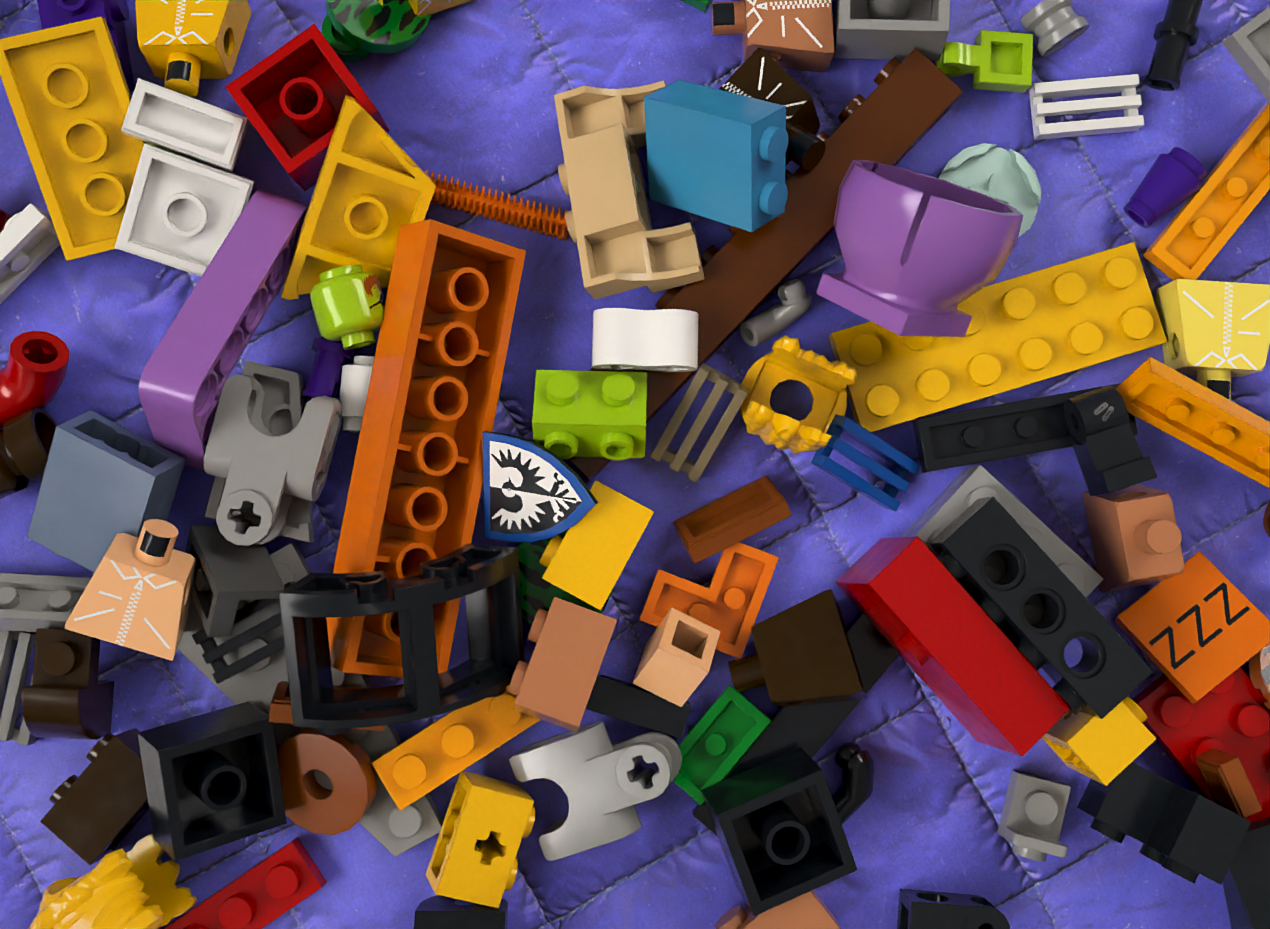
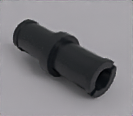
M1169 0L1164 20L1156 25L1153 36L1157 44L1148 75H1146L1144 80L1147 86L1163 91H1173L1175 88L1178 89L1180 87V78L1189 47L1197 43L1199 29L1196 27L1203 0Z

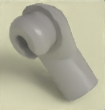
M793 279L782 283L777 289L781 302L740 325L741 336L748 345L757 346L781 333L809 310L812 303V295L807 294L806 285L802 280Z

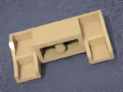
M664 80L639 87L622 89L596 88L584 85L554 95L564 163L558 165V173L565 193L568 196L570 195L572 207L571 211L566 212V224L573 242L577 243L584 288L595 300L647 286L652 293H657L705 279L696 230L691 222L652 230L638 148L646 146L644 96L667 86Z

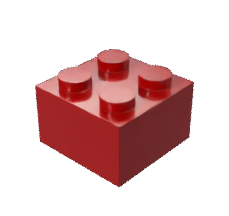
M315 24L225 86L281 165L304 192L317 183L346 95L353 97L387 133L390 131L375 105Z

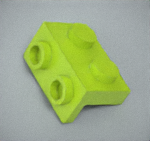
M536 370L532 417L534 442L553 452L561 459L604 457L620 461L628 458L645 457L647 372Z

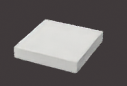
M145 143L115 248L202 276L249 202L255 180Z

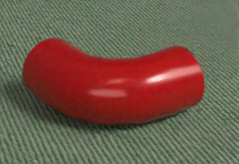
M42 331L24 332L15 337L10 344L8 363L0 370V429L3 428L5 420L32 408L39 407L42 409L56 396L66 376L69 362V349L65 342L57 336Z

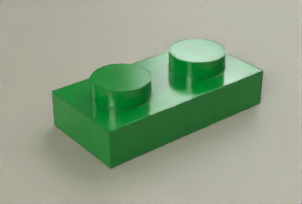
M729 685L678 746L681 751L682 763L680 771L673 781L700 806L705 805L701 790L725 780L774 721L743 694L737 693L732 685Z

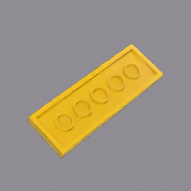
M1135 242L983 287L958 304V310L972 316L965 337L899 336L871 321L833 332L828 336L835 359L839 360V362L845 361L849 367H854L856 370L857 378L855 384L847 385L845 389L855 422L871 433L1167 343Z

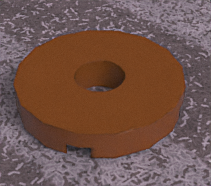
M307 727L294 732L277 749L285 814L295 824L312 833L335 835L348 831L368 812L369 806L374 802L377 793L375 769L367 752L357 742L352 745L348 740L341 737L343 734L324 735L318 731V728ZM314 769L320 770L330 777L333 790L326 789L317 782Z

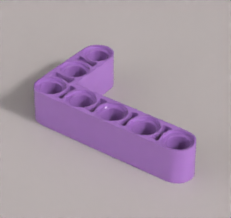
M262 189L257 190L253 194L142 372L138 389L139 398L155 443L185 458V466L205 472L204 455L222 392L221 389L284 282L309 207L306 204Z

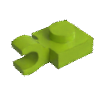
M981 30L975 37V45L961 42H945L943 53L939 61H935V66L947 77L973 74V89L1024 93L1032 86L1033 34Z

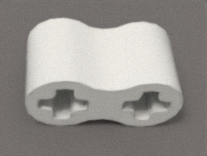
M603 308L594 310L592 367L608 371H695L698 369L699 314L682 309L636 310L628 308Z

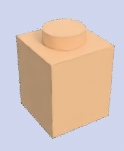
M671 607L645 644L633 684L682 707L709 673L721 631Z

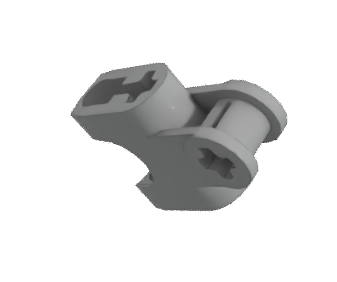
M241 373L234 374L225 381L205 450L204 471L209 475L226 479L216 518L219 531L226 540L236 545L244 546L272 542L283 533L286 527L293 497L311 502L317 501L327 478L342 422V406L338 399L328 396L312 398L306 403L297 426L287 434L275 436L265 427L262 419V405L265 395L262 385L252 376ZM247 509H253L254 514L261 516L259 526H252L250 520L244 519Z
M597 721L579 727L577 732L570 730L530 744L513 755L509 762L516 780L520 782L540 778L552 780L563 789L568 797V817L554 822L547 833L539 838L545 859L554 861L617 841L640 829L642 824L635 804L661 795L679 773L682 757L676 742L667 734L657 731L647 732L611 744L604 722ZM644 759L646 763L655 762L659 769L655 773L652 767L643 768L640 761Z

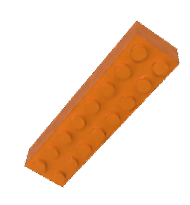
M432 219L400 225L333 573H361L382 570L387 574V581L420 574V563L442 557L466 544H471L483 483V431L492 432L525 260V250ZM461 597L433 605L438 674L448 669ZM398 612L352 617H326L332 668L345 673L403 678Z

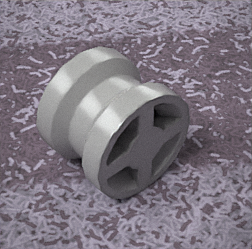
M1043 0L1021 19L1020 23L1025 31L1033 32L1038 39L1037 50L1042 57H1047L1062 49L1089 28L1090 24L1085 16L1076 15L1071 7L1072 0Z

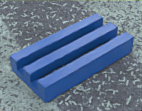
M835 414L826 434L832 437L824 448L816 451L811 463L880 506L896 512L901 502L895 498L899 491L906 493L910 483L905 478L908 472L916 474L920 464L848 417ZM841 433H845L895 465L893 470L890 471L840 439ZM835 450L886 482L883 490H880L830 459L831 452Z

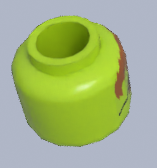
M361 265L342 266L321 273L319 275L320 282L310 292V299L320 335L330 341H342L345 350L356 349L375 343L374 333L380 331L385 306L384 294L377 276L372 273L363 272Z

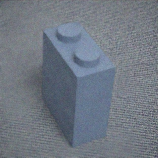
M92 410L57 425L27 538L47 547L55 555L68 558L95 572L116 534L126 533L139 538L146 520L160 519L167 521L186 459Z

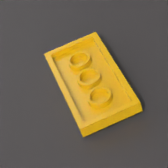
M101 16L0 39V76L66 261L116 249L115 244L145 141L125 135L121 131L131 101V95L106 19Z

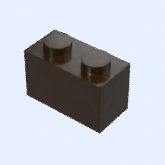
M136 728L117 735L108 733L100 739L86 756L91 763L79 777L72 775L54 791L49 799L54 806L40 821L89 865L101 860L106 854L113 852L149 810L137 733L140 731Z

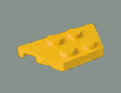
M345 96L280 291L281 298L293 300L299 299V295L310 294L312 288L320 282L319 275L321 273L348 265H361L363 272L374 274L379 279L381 287L387 288L400 225L424 221L436 188L432 179L353 97Z

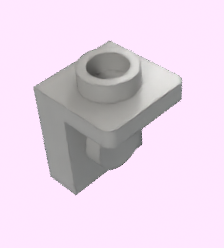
M1012 770L997 833L1014 845L1013 853L1040 862H1046L1047 854L1066 858L1068 846L1060 842L1059 837L1071 790L1070 786L1062 782Z

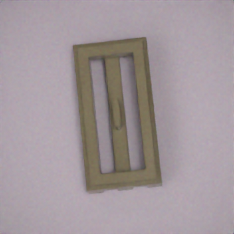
M702 363L650 457L658 462L661 459L668 462L670 469L676 472L682 470L689 474L688 479L697 483L750 389ZM707 379L714 383L715 386L678 452L670 449L669 445ZM724 390H727L734 394L695 463L688 459L687 456Z

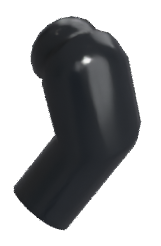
M853 742L842 745L837 750L834 759L835 763L843 770L842 786L832 795L842 825L866 802L873 791L874 761L868 751H862L860 746Z

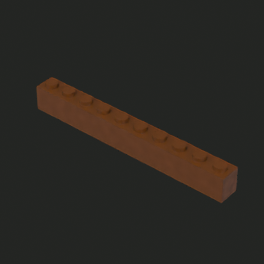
M917 48L902 62L895 56L883 67L874 79L878 87L866 99L858 94L848 103L838 116L842 124L830 137L824 131L817 135L818 138L825 142L826 150L821 161L814 168L805 170L800 167L794 174L785 169V184L788 189V197L784 213L753 232L730 226L728 231L734 236L720 250L715 245H712L700 256L705 279L686 284L683 288L679 286L668 289L657 301L655 307L658 310L682 309L699 314L698 369L702 363H706L740 328V325L769 298L835 229L833 222L839 186L851 161L869 160L871 162L875 161L896 166L951 109L963 91ZM592 367L589 371H608V370H599V369H595V368ZM698 369L690 372L649 370L617 372H647V424L688 382ZM572 457L568 459L590 481L611 461L604 457Z

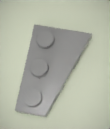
M246 360L243 374L255 378L262 385L265 392L262 405V419L265 427L275 436L289 433L299 423L305 408V397L301 396L304 390V376L296 372ZM215 476L204 517L216 520L226 479ZM293 497L287 524L280 536L314 543L311 501ZM253 509L246 510L244 519L250 520L252 526H259L261 516L254 514Z

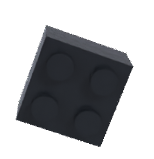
M244 702L137 732L153 836L156 842L174 861L287 823L273 722H269L268 714L250 702Z
M801 747L701 790L735 885L754 916L857 871L823 770Z

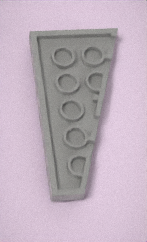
M291 543L270 554L283 585L288 582H297L312 573L297 543ZM191 597L187 625L177 649L233 703L237 705L250 702L269 715L270 703L278 682H289L285 649L232 678L217 684L212 675L215 673L211 664H206L202 656L205 653L200 644L196 645L192 637L194 633L204 629L194 600ZM239 600L237 610L255 600ZM280 602L233 627L231 636L214 637L217 646L281 612ZM280 625L223 656L227 665L283 636V626ZM331 667L333 686L373 688L366 674L345 673ZM273 722L276 744L280 746L294 732L307 727ZM393 724L385 725L384 731L351 729L341 736L352 745L357 742L367 752L371 763L402 743ZM314 769L317 782L322 787L333 790L330 777L326 773ZM375 771L377 793L374 802L369 806L368 812L358 822L391 854L396 857L440 833L444 820L429 793L400 811Z

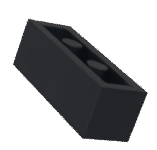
M600 673L597 675L586 706L588 710L680 739L691 708L689 701H686L680 707L635 684Z

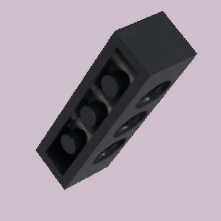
M994 496L977 499L929 543L939 554L937 557L954 578L959 583L963 581L978 597L975 601L998 627L1003 625L1017 640L1014 645L1037 671L1042 668L1056 683L1052 688L1070 707L1069 711L1077 715L1081 711L1103 719L1153 673L1150 667ZM994 551L1004 558L1006 564L1003 577L995 583L988 579L984 570L986 558ZM1036 594L1043 602L1044 614L1038 623L1030 625L1024 615V606L1026 601ZM1077 638L1082 645V658L1077 665L1069 668L1064 660V649L1069 641Z

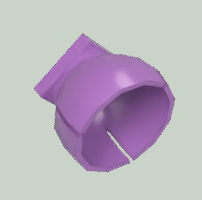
M852 160L839 186L833 222L845 268L842 273L838 274L823 273L816 294L899 336L965 337L972 316L958 310V304L998 277L1017 244L1023 214L1016 208L990 196L939 178L875 161Z

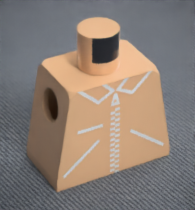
M149 519L144 522L139 538L126 533L116 534L67 619L64 629L173 661L187 625L196 562L191 554L173 549L179 533L178 529L167 521Z

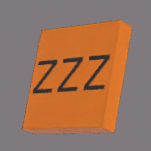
M1200 551L1184 563L1183 573L1158 583L1119 614L1114 621L1193 705L1270 644V620Z

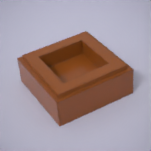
M1214 748L1196 756V762L1216 804L1243 818L1262 811L1239 757Z

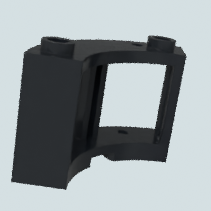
M466 544L447 555L420 563L419 575L387 581L386 572L382 570L341 574L310 573L279 593L293 726L318 728V731L324 735L343 734L352 728L384 726L424 719L457 710L485 698L502 695L506 692V687L510 685L519 660L525 662L519 554L517 547ZM465 596L469 659L448 671L438 674L433 605ZM398 612L404 684L369 689H333L326 617H352Z

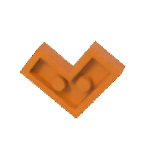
M738 542L722 550L708 588L658 569L639 620L658 627L672 607L721 631L716 650L736 658H742L751 634V628L754 626L779 557Z

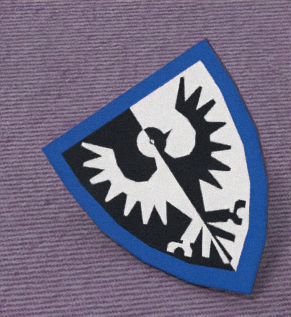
M483 431V533L485 538L527 543L552 538L579 523L598 503L580 476L553 452L531 440L505 433Z

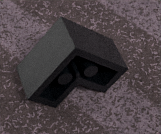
M1131 762L1107 786L1090 779L1077 808L1094 817L1091 828L1121 844L1126 834L1143 843L1139 853L1194 884L1199 874L1220 885L1222 884L1251 824V821L1197 793L1178 786L1134 762Z

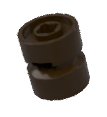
M39 407L32 408L5 420L3 429H0V499L27 488L29 480L39 483L43 479L57 424L45 410Z

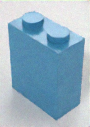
M683 80L675 81L644 96L649 200L749 232L757 230L785 212V204L788 197V189L785 184L786 150L788 147L786 106Z

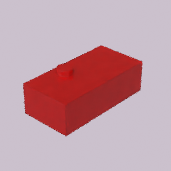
M918 536L881 538L835 582L976 741L1023 757L1070 709Z

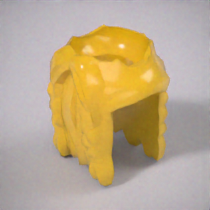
M784 335L774 342L772 352L755 361L747 371L741 384L749 388L750 391L739 408V414L746 423L747 432L759 435L766 445H775L779 450L790 449L795 455L804 451L815 452L820 448H824L832 436L826 434L835 414L845 415L847 408V392L845 388L847 385L855 384L857 373L855 368L849 367L845 361L839 362V360L829 362L824 355L814 353L813 350L800 349L798 338H790ZM793 380L801 382L809 389L813 402L811 411L805 419L797 421L772 410L770 405L771 392L777 384Z
M150 834L136 842L131 851L125 852L121 848L106 854L92 871L80 877L58 880L49 885L43 892L39 911L29 929H160L161 926L167 925L173 917L179 916L193 907L197 902V898L191 895L190 888L184 886L177 887L175 885L180 873V865L174 860L162 863L161 857L165 850L156 842L153 834Z

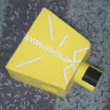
M1176 279L1156 289L1157 311L1167 339V343L1162 344L1165 365L1181 374L1196 375V382L1229 400L1231 399V377H1243L1263 370L1270 345V285Z

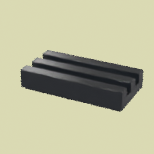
M295 581L285 584L284 589L294 584ZM280 599L255 600L236 612L233 627L279 603ZM281 612L217 646L214 637L207 636L205 628L192 635L196 645L200 644L205 652L202 656L206 664H211L215 673L212 675L217 684L232 678L285 649L283 635L230 665H227L223 657L282 625Z

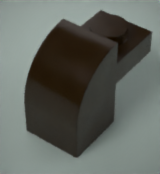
M45 627L36 630L32 685L22 687L21 693L24 721L28 730L34 736L96 740L111 733L114 681L98 680L100 639L64 628Z

